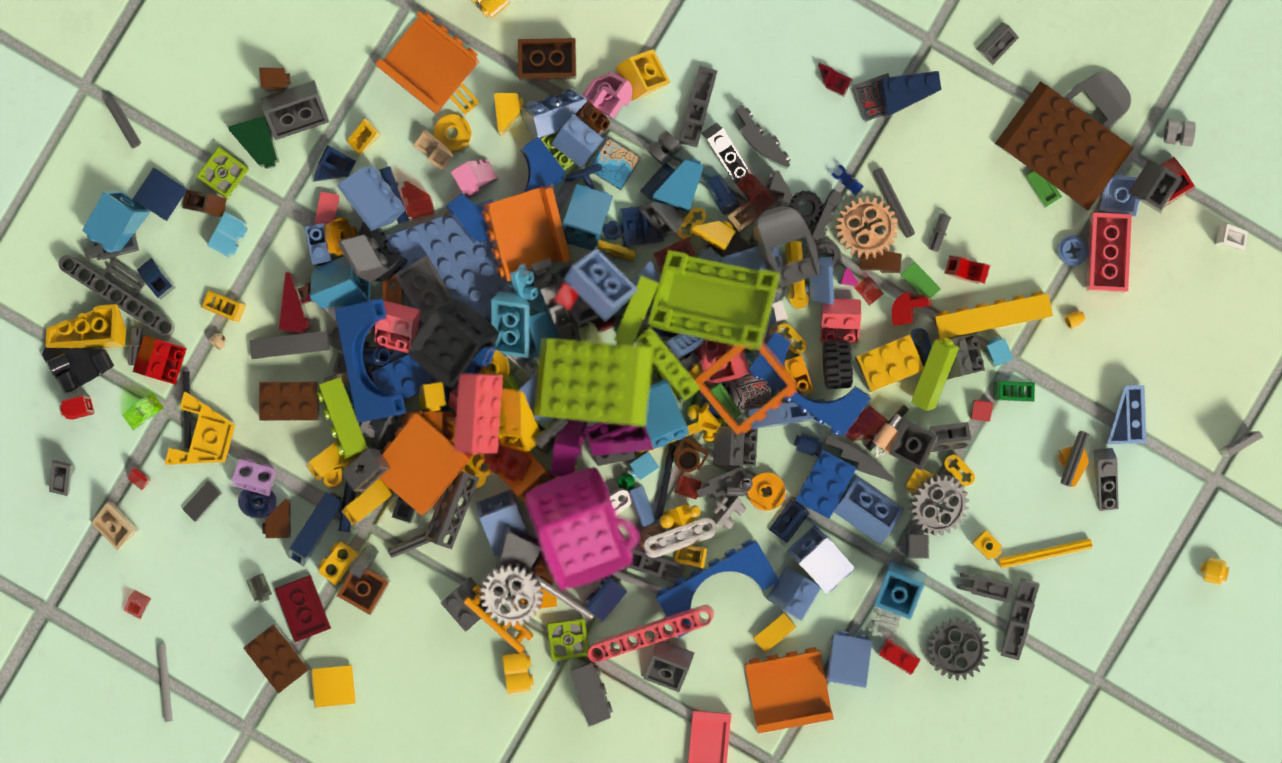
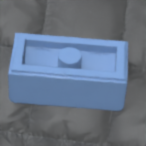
M641 486L630 490L642 526L656 522L644 487Z

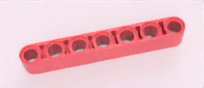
M701 605L597 640L589 648L588 657L593 662H601L705 627L712 621L714 610L710 605ZM706 612L709 618L703 619L700 613ZM682 619H689L691 624L685 625ZM670 624L673 627V630H666L664 625ZM647 630H652L655 633V637H650L647 634ZM629 636H634L637 639V643L631 642ZM611 643H618L620 648H614ZM594 648H599L602 654H596Z

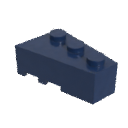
M939 71L887 77L878 81L883 118L885 119L942 90Z

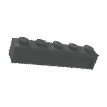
M371 546L364 548L351 563L350 573L360 578L374 562L379 551Z

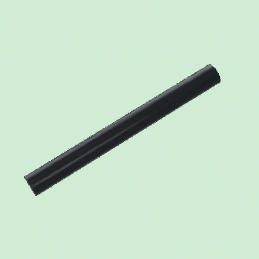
M182 371L183 394L184 392L190 394V371ZM183 410L184 448H190L192 442L191 412Z
M674 444L668 445L655 519L660 520L664 513L674 460L673 454L676 449Z

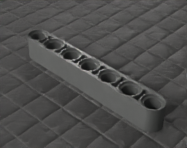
M69 255L60 258L58 266L64 273L110 303L118 305L121 310L156 333L169 336L174 332L175 325L170 319L89 266ZM71 259L73 262V266L71 269L67 270L65 268V262ZM84 270L89 272V277L86 280L81 278V272ZM103 280L105 282V287L103 290L99 291L97 289V283ZM115 291H120L121 298L118 301L113 299ZM132 301L137 303L135 311L129 310V303ZM151 311L153 313V319L150 322H147L145 320V314ZM164 322L169 324L167 332L161 331V324Z

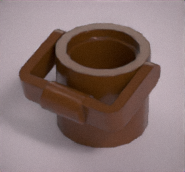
M683 438L673 456H676L675 463L677 468L683 472H692L696 469H701L709 455V451L698 442ZM683 443H686L690 445L689 447H691L683 448L679 451ZM699 451H700L701 453L705 454V456H704V458L702 459L701 463H700V456H699V454H698Z
M541 550L532 565L531 571L553 585L554 577L545 560L544 552Z

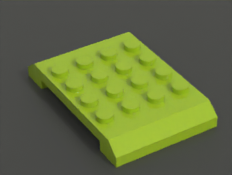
M668 250L648 324L670 332L749 349H761L780 274L762 269L757 271L699 259L684 253Z
M541 338L534 416L646 426L653 348Z

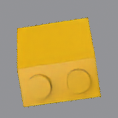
M654 49L629 57L615 67L619 76L630 82L633 92L632 101L645 97L671 83Z

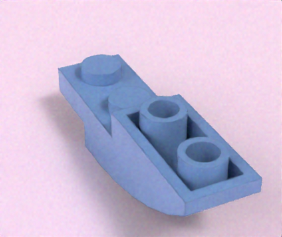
M796 402L784 403L775 410L770 408L766 411L767 416L760 422L755 420L751 424V429L814 421L815 416L810 412L806 414L798 408L799 404ZM760 408L748 410V417L753 415Z

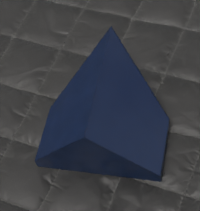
M327 145L318 162L313 182L342 177L348 178L356 160Z

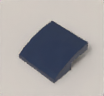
M153 167L136 192L133 200L167 221L188 189Z
M640 206L619 209L624 247L664 242V237L658 233L638 210Z

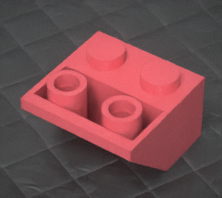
M834 299V304L822 303L820 342L848 340L849 343L859 342L861 300Z
M384 301L387 318L375 324L374 345L408 353L409 346L419 329L420 309Z

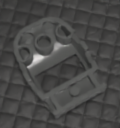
M1110 72L1094 74L1083 82L1078 83L1064 96V98L1070 101L1085 90L1106 117L1107 121L1102 125L1109 130L1127 113L1131 104L1129 90L1119 77Z
M780 206L762 212L757 216L754 221L753 232L755 240L758 242V254L763 259L767 271L780 274L777 289L820 274L816 244L805 221L796 210ZM804 237L810 257L778 268L771 248Z

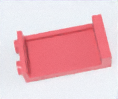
M693 710L688 763H727L731 713Z

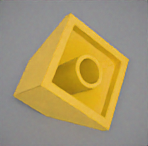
M494 93L500 136H504L521 115V107H524L523 98H519L518 93Z
M723 220V222L716 221L693 226L690 232L720 251H724L735 230L732 229V224Z

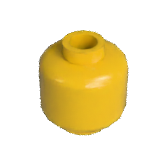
M1209 558L1206 563L1202 562L1200 574H1203L1205 582L1221 585L1223 581H1227L1230 567L1227 566L1224 560Z

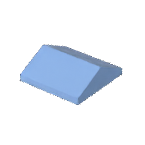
M1115 174L1104 188L1100 211L1113 214H1132V216L1137 217L1140 201L1128 194L1137 177Z

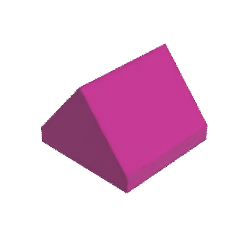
M850 268L844 270L840 285L852 287L858 285V281Z

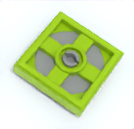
M218 146L196 177L228 200L250 169Z
M585 618L547 623L552 661L588 657L589 645Z

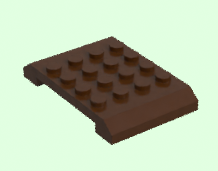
M1041 81L995 142V145L1037 173L1087 211L1134 149L1122 138Z

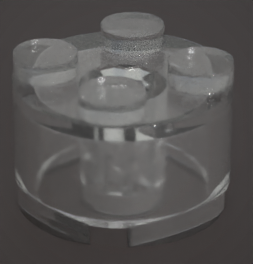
M875 606L873 612L877 613L875 620H871L869 631L872 632V636L895 641L896 637H893L892 634L897 633L901 616Z

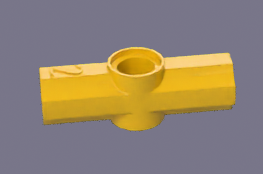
M790 241L785 243L787 265L803 260L802 242ZM805 280L788 285L789 300L801 301L806 299Z

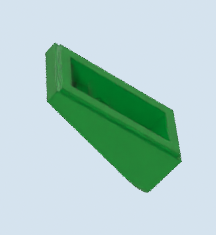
M994 381L993 400L1034 402L1035 383ZM1009 386H1011V396H1009ZM1017 386H1019V397H1017ZM1024 386H1027V397H1024Z

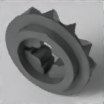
M829 240L817 242V255L823 254L824 247H826L828 254H834L831 257L832 266L835 268L841 259L839 247Z

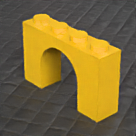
M337 440L310 460L306 467L318 481L334 468L347 466L359 458L360 455L345 460L343 455H339L336 447L339 444ZM378 479L365 492H362L358 498L348 504L342 512L354 526L392 496L391 489Z

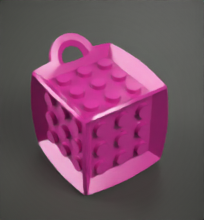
M588 468L558 477L525 494L529 515L538 533L546 561L559 589H569L599 580L632 563L631 550L638 544V532L628 520L618 516L611 503L605 481L597 468ZM618 526L623 527L627 531L629 536L627 540H625Z

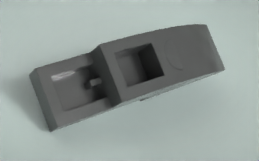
M743 105L738 107L735 112L744 124V127L739 132L749 145L768 161L785 169L789 168L791 159L786 151L782 153L779 145L781 144L775 135L771 136L770 133L763 137L762 134L764 132L758 123L755 125L752 121L753 115L749 108H744Z

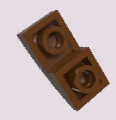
M883 251V255L877 252L876 258L869 254L868 259L865 258V254H862L859 268L860 270H878L881 273H900L902 254Z

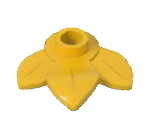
M472 453L473 457L461 471L479 477L476 488H479L485 484L487 476L492 474L493 469L490 465L493 462L489 458H481L478 453ZM483 464L488 465V469L485 471L481 470Z

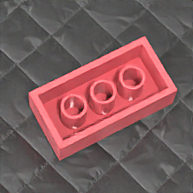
M1090 214L1086 291L1128 292L1132 214Z
M462 373L459 377L454 451L497 453L502 390L501 375Z

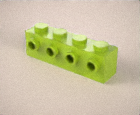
M341 377L319 384V391L316 394L319 402L324 403L325 409H323L326 420L330 419L332 424L330 427L333 438L337 437L339 444L336 447L339 455H343L345 460L360 455L363 450L367 449V445Z

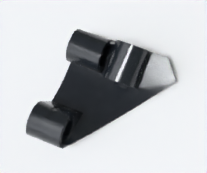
M45 346L42 353L45 363L53 377L55 376L64 394L83 386L115 366L107 350L47 348Z

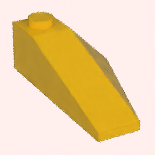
M116 304L94 307L93 310L87 313L78 314V317L46 328L47 348L125 347L126 327L119 307Z

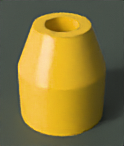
M1082 311L1071 312L1064 316L1065 323L1069 329L1080 326L1086 320Z

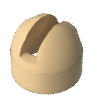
M216 333L209 339V342L221 350L226 343V338L221 333Z

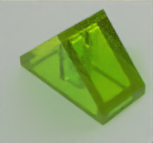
M151 393L134 403L122 416L134 431L162 411L164 407L155 394Z

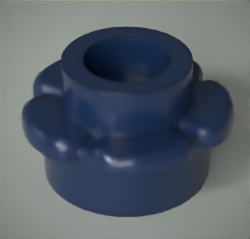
M610 221L603 227L604 236L607 239H618L622 232L621 226L615 221Z

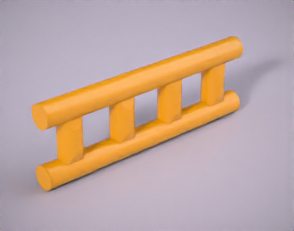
M475 585L472 591L476 593V596L473 600L467 597L463 603L521 653L525 649L521 644L523 639L526 638L529 641L534 635L516 621L513 627L519 633L514 638L507 632L509 626L512 625L511 621L508 622L507 626H505L504 622L500 626L494 619H491L492 612L486 613L478 606L481 600L485 601V599H480L481 594L484 592L480 591L481 587Z

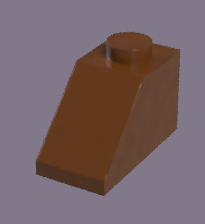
M259 68L261 88L265 92L289 89L288 84H291V75L287 73L285 68Z
M187 190L182 208L222 217L227 199L209 193Z
M291 499L283 500L265 519V523H262V534H265V538H291Z

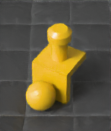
M705 403L702 409L698 405H691L687 410L688 416L692 419L698 418V429L706 431L703 434V439L708 442L713 441L714 433L721 426L722 419L715 418L711 414L709 403Z
M689 503L665 511L664 515L660 517L659 523L663 528H669V530L684 526L695 521L694 517L700 515V508L696 505L690 507Z

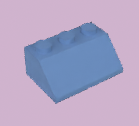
M373 165L359 169L337 185L371 231L394 223L406 210L401 200L396 197L389 184L384 181L379 171Z
M595 249L574 265L564 279L604 320H607L616 313L638 290L598 249Z
M857 476L839 501L834 513L881 545L893 530L904 508Z

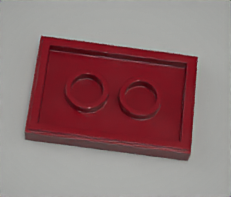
M311 575L275 588L295 642L331 629Z

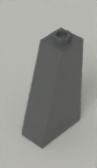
M506 525L495 568L500 571L501 565L507 569L508 565L511 564L512 568L515 569L517 564H519V570L522 571L524 567H527L526 573H528L542 549L540 540ZM518 580L513 581L515 586L520 587L522 584ZM501 586L495 587L498 592H504Z

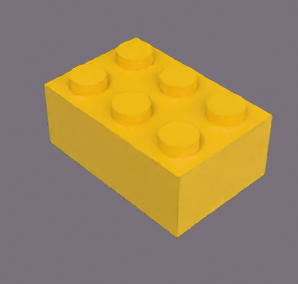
M910 335L855 357L869 392L912 376L924 369Z

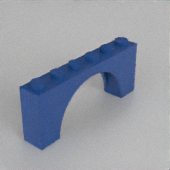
M536 137L520 150L528 167V181L524 192L544 185L550 186L552 183L556 186L564 180L562 176L566 172L540 138ZM462 193L445 207L473 244L477 241L481 243L488 238V225L482 217V211H484L482 206L473 203Z
M383 299L335 309L357 422L360 423L406 413L402 394H389L379 389L369 378L364 366L363 345L365 338L374 324L387 318Z
M776 330L766 345L785 367L786 353L792 340ZM760 352L749 367V370L752 371L750 374L757 380L761 378L767 382L766 386L771 390H779L781 392L788 385ZM855 385L846 395L832 401H815L803 396L798 391L789 398L785 396L784 399L790 403L794 401L799 404L798 408L804 413H812L815 416L814 420L822 425L824 423L829 425V430L837 436L840 434L845 436L870 401L871 396Z
M748 539L741 544L742 547L739 549H730L724 553L725 556L719 560L715 558L707 563V567L703 569L699 567L693 570L691 576L677 579L674 581L675 585L670 588L667 586L657 591L658 594L655 597L666 617L691 609L692 599L697 588L707 578L717 573H742L752 578L762 590L779 582V579L756 539L753 541ZM682 619L685 625L691 624L689 619ZM687 633L678 635V638L686 635Z

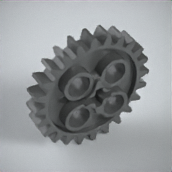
M950 618L948 625L942 621L943 627L936 626L938 632H931L934 639H928L932 643V646L926 647V649L932 650V653L927 655V657H933L930 664H937L934 669L935 671L942 669L941 676L948 673V679H951L953 675H955L957 681L960 675H962L964 680H966L967 674L974 677L973 671L980 672L978 666H985L982 659H988L984 652H988L990 649L984 648V645L988 644L989 641L982 640L986 634H979L982 628L974 629V622L968 625V619L961 623V619L957 618L956 623H954L953 619ZM954 630H957L960 634L959 639L956 641L950 639V634ZM967 634L968 637L960 646L962 652H957L953 658L952 663L949 664V659L954 655L956 651L954 649V646H959L964 635ZM969 641L976 643V648L973 651H968L966 648ZM941 648H949L950 653L947 657H941ZM960 657H964L966 660V664L963 667L956 665V661Z

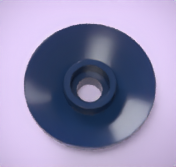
M244 489L238 497L240 510L251 518H265L275 510L277 505V499L272 490L270 496Z

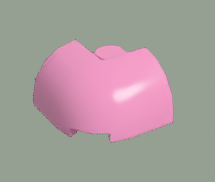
M608 72L607 75H603L598 79L595 77L582 96L587 98V101L604 115L614 119L623 104L629 105L633 92L628 80L615 73Z

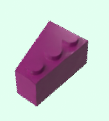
M566 419L567 424L557 433L551 475L564 476L575 471L577 456H581L585 434L583 429L587 428V422L584 420Z
M599 422L583 429L593 456L653 450L651 439L645 426Z

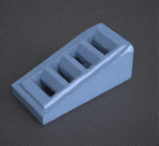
M679 334L670 339L667 344L679 358L699 348L707 339Z

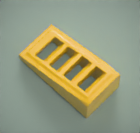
M210 290L207 291L201 306L203 309L235 322H240L246 307L243 303ZM213 297H216L213 306L210 307ZM222 299L223 301L220 306V309L217 310L220 300ZM228 302H229L230 305H229V308H228V310H227V313H224V312H225V309H226V307H227V304H228Z

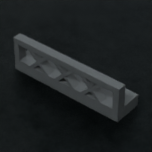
M463 471L457 475L439 498L424 537L425 540L449 549L453 548L479 477ZM468 478H471L470 485L466 488V481ZM463 497V503L459 506V499ZM456 515V521L452 524L451 520ZM449 533L450 537L448 539V542L444 543V538L446 534Z

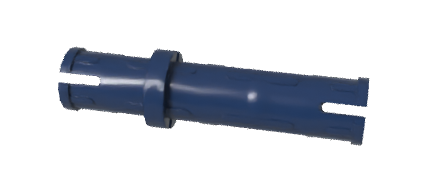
M391 166L380 169L379 172L382 178L389 184L393 193L403 204L397 187L399 184L395 181ZM406 210L397 218L398 224L409 221Z
M347 480L345 481L342 508L339 510L341 515L338 531L351 532V522L343 514L342 510L355 500L356 491L352 489Z

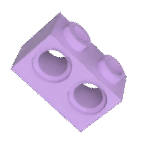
M238 459L232 477V486L270 496L276 478V469H273L268 464H256L251 459ZM244 470L250 471L248 476H242L240 473ZM263 475L269 477L267 481L259 480V478Z

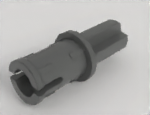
M940 213L936 227L932 229L933 235L928 245L929 250L939 251L943 238L947 235L946 230L952 217Z
M130 327V342L127 344L129 347L128 365L134 366L141 346L143 328Z
M556 418L548 426L545 425V429L533 439V442L542 449L551 438L556 437V434L567 424V420Z

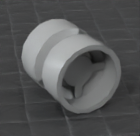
M1167 119L1164 129V143L1175 145L1179 142L1182 146L1191 147L1195 138V122L1183 121L1180 123L1176 119Z

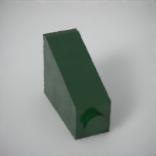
M265 116L228 127L232 135L260 167L270 169L276 167L275 163L280 162Z

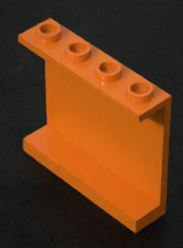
M418 11V18L387 56L383 60L379 59L375 65L437 115L480 61L477 58L478 54L470 47L468 50L462 46L463 42L458 37L454 36L452 38L447 34L449 31L443 25L439 24L437 26L432 22L434 19L428 13L422 14Z
M544 185L482 205L484 210L482 211V217L488 225L487 236L492 241L493 248L491 251L494 259L497 260L498 266L496 270L501 279L510 281V274L516 271L520 264L526 265L528 270L532 264L546 259H550L551 263L571 261L552 187Z
M422 410L416 413L412 412L406 419L408 422L406 426H401L395 433L396 438L394 441H389L383 448L385 452L382 456L390 468L379 478L421 516L428 513L473 457L472 453L454 451L455 444L422 417L424 414Z
M816 647L805 649V653L798 654L797 651L787 652L784 657H779L776 654L767 656V660L760 661L759 658L748 660V663L745 664L758 734L834 719L821 650H816Z

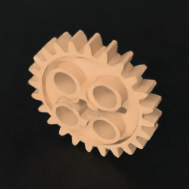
M869 197L866 198L865 202L859 198L858 204L851 201L852 207L845 205L846 212H840L843 218H837V222L841 225L836 226V230L840 231L837 233V237L842 238L840 245L846 243L844 250L846 251L851 248V255L858 252V258L865 254L866 259H868L869 254L876 258L877 252L883 255V249L889 251L890 247L888 244L894 245L892 238H897V233L893 231H898V226L894 225L898 222V219L893 218L895 215L894 211L889 212L890 206L888 205L884 208V201L877 204L876 198H874L873 202H870ZM873 212L876 214V217L869 219L866 217V214ZM856 221L859 223V226L852 228L849 226V223ZM865 225L871 227L869 231L864 229ZM878 228H882L885 230V233L878 235L875 231ZM865 237L869 241L866 244H861L858 240Z

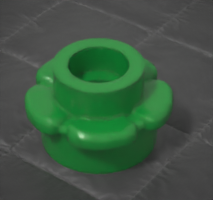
M624 472L617 480L619 487L625 490H632L635 487V479L631 474Z

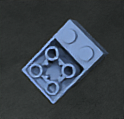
M567 89L562 91L560 95H549L539 102L531 101L527 103V106L521 107L526 128L538 138L555 133L587 102V98L573 89Z

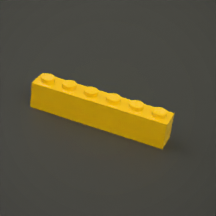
M1043 291L1031 293L1032 297L1024 298V295L1012 297L1013 301L1006 302L1005 299L995 300L994 305L987 306L986 303L976 304L975 309L968 310L967 306L957 308L956 313L949 314V310L938 312V316L934 317L938 340L1051 317L1053 313L1049 294H1043Z

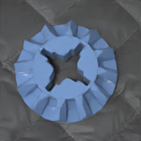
M1067 236L1058 246V255L1061 261L1069 266L1080 265L1088 257V245L1079 236ZM1071 244L1074 248H1081V250L1075 253V258L1072 253H1066L1071 249Z

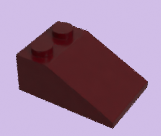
M285 272L279 330L303 334L310 330L311 319L308 318L305 305L301 303L295 277L289 272Z

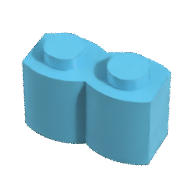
M225 212L207 246L227 257H230L231 254L235 255L239 247L237 245L239 238L243 239L248 231V228H246L247 223Z

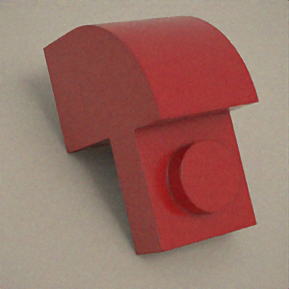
M949 255L944 274L971 283L985 284L990 265Z
M912 293L900 295L892 306L893 325L915 324L913 308L932 306V299L926 298V295L914 296L915 300H913Z

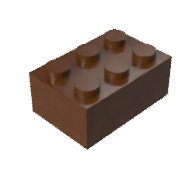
M518 39L519 81L577 79L576 39Z
M259 382V421H319V400L316 394L319 391V382Z
M277 623L270 626L243 647L278 694L311 669Z

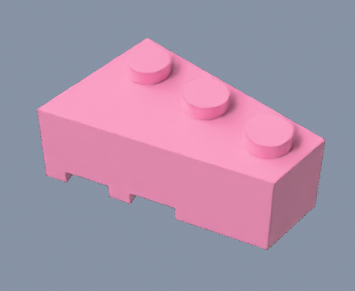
M488 159L477 162L470 161L451 171L463 194L466 197L470 196V198L478 195L481 188L499 179Z

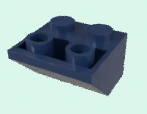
M604 577L597 585L599 590L596 594L592 592L585 600V603H587L585 608L602 621L605 620L628 592L612 577L608 579Z

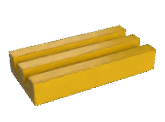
M462 83L460 87L474 103L471 105L458 89L455 93L468 108L465 109L453 95L450 99L467 115L480 102Z

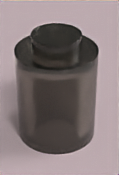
M264 573L246 580L254 602L258 600L260 604L270 600L269 595H272Z

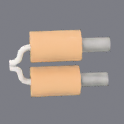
M895 414L889 424L885 423L872 441L876 444L875 456L877 458L879 455L889 454L905 421L902 420L895 429V426L902 418L898 414Z

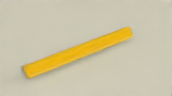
M1088 538L998 559L1000 568H1006L1092 549L1093 544L1091 539Z

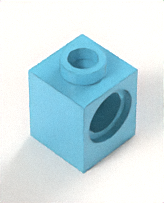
M998 336L988 341L989 345L985 346L993 367L1013 360L1005 338L1000 340Z
M648 451L630 464L632 468L629 471L635 479L639 477L641 480L658 469L659 466Z

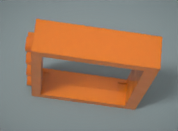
M762 341L761 349L758 350L788 386L742 424L739 425L704 382L744 350L745 347L734 346L694 379L700 387L699 390L737 435L740 432H743V434L748 432L755 420L760 422L767 416L766 411L770 408L775 410L782 404V398L785 396L789 398L797 392L795 388L798 386V382L764 341Z

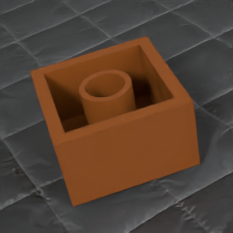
M370 568L360 578L349 573L337 597L371 615L391 580Z

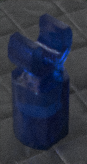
M839 165L838 168L842 171V174L838 176L833 172L831 174L832 177L836 180H841V184L856 196L864 185L851 174L848 175L846 169Z

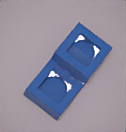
M496 347L483 348L473 358L465 373L480 374L483 366H490Z

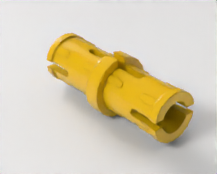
M602 239L599 240L597 246L598 250L605 248L608 254L613 255V258L620 257L631 262L634 261L637 250L621 246L620 243L614 244Z

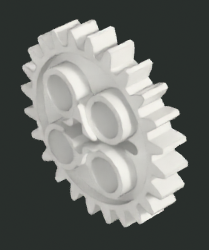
M511 564L508 565L507 569L501 565L500 571L494 568L493 574L489 573L487 575L488 579L484 580L483 584L485 586H482L480 590L484 592L481 594L480 599H485L482 606H488L485 612H492L491 619L496 616L498 617L497 623L504 620V624L507 626L508 622L511 621L512 626H515L516 621H518L520 625H523L524 619L530 622V616L535 617L536 611L540 610L541 607L538 604H542L543 599L539 597L543 596L544 592L538 590L541 589L542 584H536L538 577L532 579L533 571L528 574L526 573L527 567H524L521 571L519 570V564H517L515 569L512 568ZM513 581H520L522 583V586H515ZM501 586L504 592H498L495 587ZM525 598L529 603L522 604L520 599ZM502 604H508L511 609H504Z

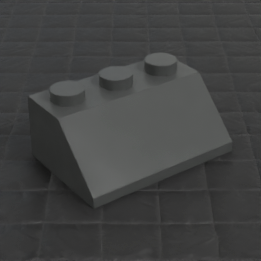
M315 80L260 98L264 115L275 140L329 123V118Z
M593 662L572 668L570 673L588 727L611 718L610 713L613 712L610 701L606 702L604 695L607 694L604 683L600 684L598 676H601L598 665L594 666Z

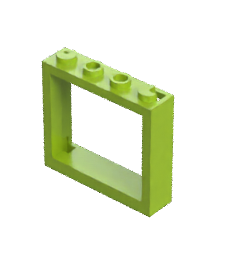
M651 328L635 340L633 346L640 345L653 348L652 369L662 381L667 379L674 396L681 404L700 389L694 379Z

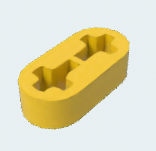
M700 207L693 208L684 218L685 221L681 227L685 228L688 224H691L690 232L693 226L702 225L706 219L705 211ZM700 211L703 219L701 221L697 219L692 223L691 221L694 218L693 212L698 213ZM680 228L677 231L679 238L684 240L694 235L690 232L689 235L684 234L683 236L681 235L682 230Z
M780 324L778 326L780 333L781 327L784 329L787 327L789 329L788 334L791 336L790 340L794 339L797 343L799 341L802 342L801 351L799 349L794 350L793 347L795 345L793 343L790 344L788 349L793 354L803 353L806 349L805 340L789 324Z
M949 455L945 458V469L955 479L959 480L960 484L968 486L974 482L975 474L960 457ZM949 459L957 460L956 465L959 467L958 470H956L955 467L949 468ZM961 470L965 474L970 473L969 482L961 480L963 478L959 473Z

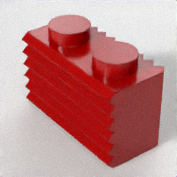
M81 395L62 400L61 405H59L62 417L65 416V419L74 420L95 414L92 400L89 396Z
M887 638L877 652L878 656L886 661L888 660L889 663L909 675L913 674L921 660Z

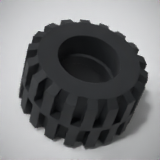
M824 341L822 360L826 388H851L853 384V363L849 341Z

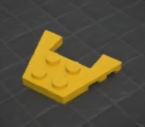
M184 392L180 409L199 414L189 452L169 447L165 465L226 462L236 424L188 392Z

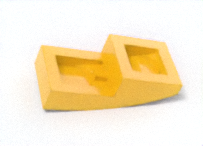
M784 612L754 636L753 639L766 653L797 626Z

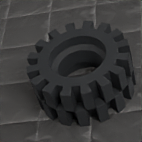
M804 190L799 193L797 192L791 198L789 207L799 213V203L802 201L810 202L813 206L812 213L807 216L800 215L806 225H812L820 218L823 212V203L816 193Z

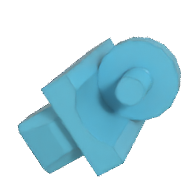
M520 264L519 268L510 274L511 280L507 281L506 285L509 289H514V292L523 299L534 300L538 296V290L535 287H531V283L534 280L533 272L527 271L526 265Z

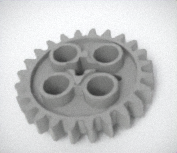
M934 474V479L927 476V482L921 480L922 486H915L917 493H911L915 498L909 500L913 506L909 507L908 510L914 512L910 517L915 519L913 524L918 526V529L924 530L928 535L931 533L936 536L938 533L943 536L944 530L951 533L950 528L957 529L956 523L962 524L963 522L960 518L967 516L963 511L969 509V507L965 506V503L969 502V499L965 498L968 492L963 490L965 486L960 484L959 480L954 479L950 475L947 477L945 474H941V476ZM951 496H953L952 501H951V502H948V501H949V498H950ZM928 498L936 503L943 504L949 508H953V510L948 511L938 505L935 506L934 504L925 501V499ZM929 507V511L925 514L926 508Z

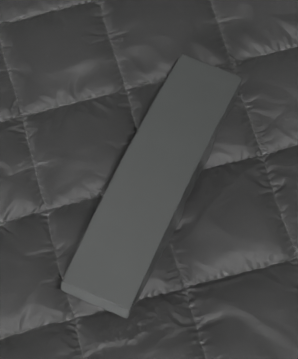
M699 66L679 143L698 147L717 70Z
M555 281L540 287L539 290L558 339L582 341L570 310L552 301L559 290L557 282Z
M328 331L249 340L251 359L330 350Z
M826 436L824 444L842 449L840 457L857 462V471L894 482L895 478L866 454L844 442Z
M632 549V563L627 568L674 582L682 577L686 565L661 557L652 558L647 556L645 552Z
M1020 578L1003 641L1001 656L1020 660L1030 627V620L1035 606L1034 602L1040 586L1038 582Z

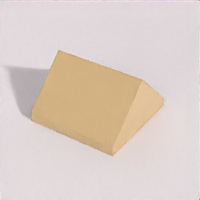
M113 502L105 504L91 522L116 550H119L139 531Z

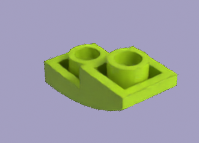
M557 132L540 137L541 141L564 170L574 164L572 160L551 144L558 135Z

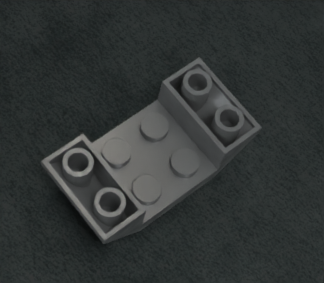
M775 170L774 174H770L766 187H769V193L783 196L779 197L776 207H789L792 194L780 171ZM752 231L750 242H753L752 247H757L758 242L755 240L754 232Z

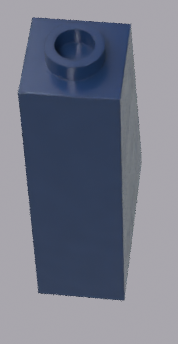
M325 492L290 546L288 552L290 559L303 567L306 565L342 506L343 501L340 500V496L333 492Z

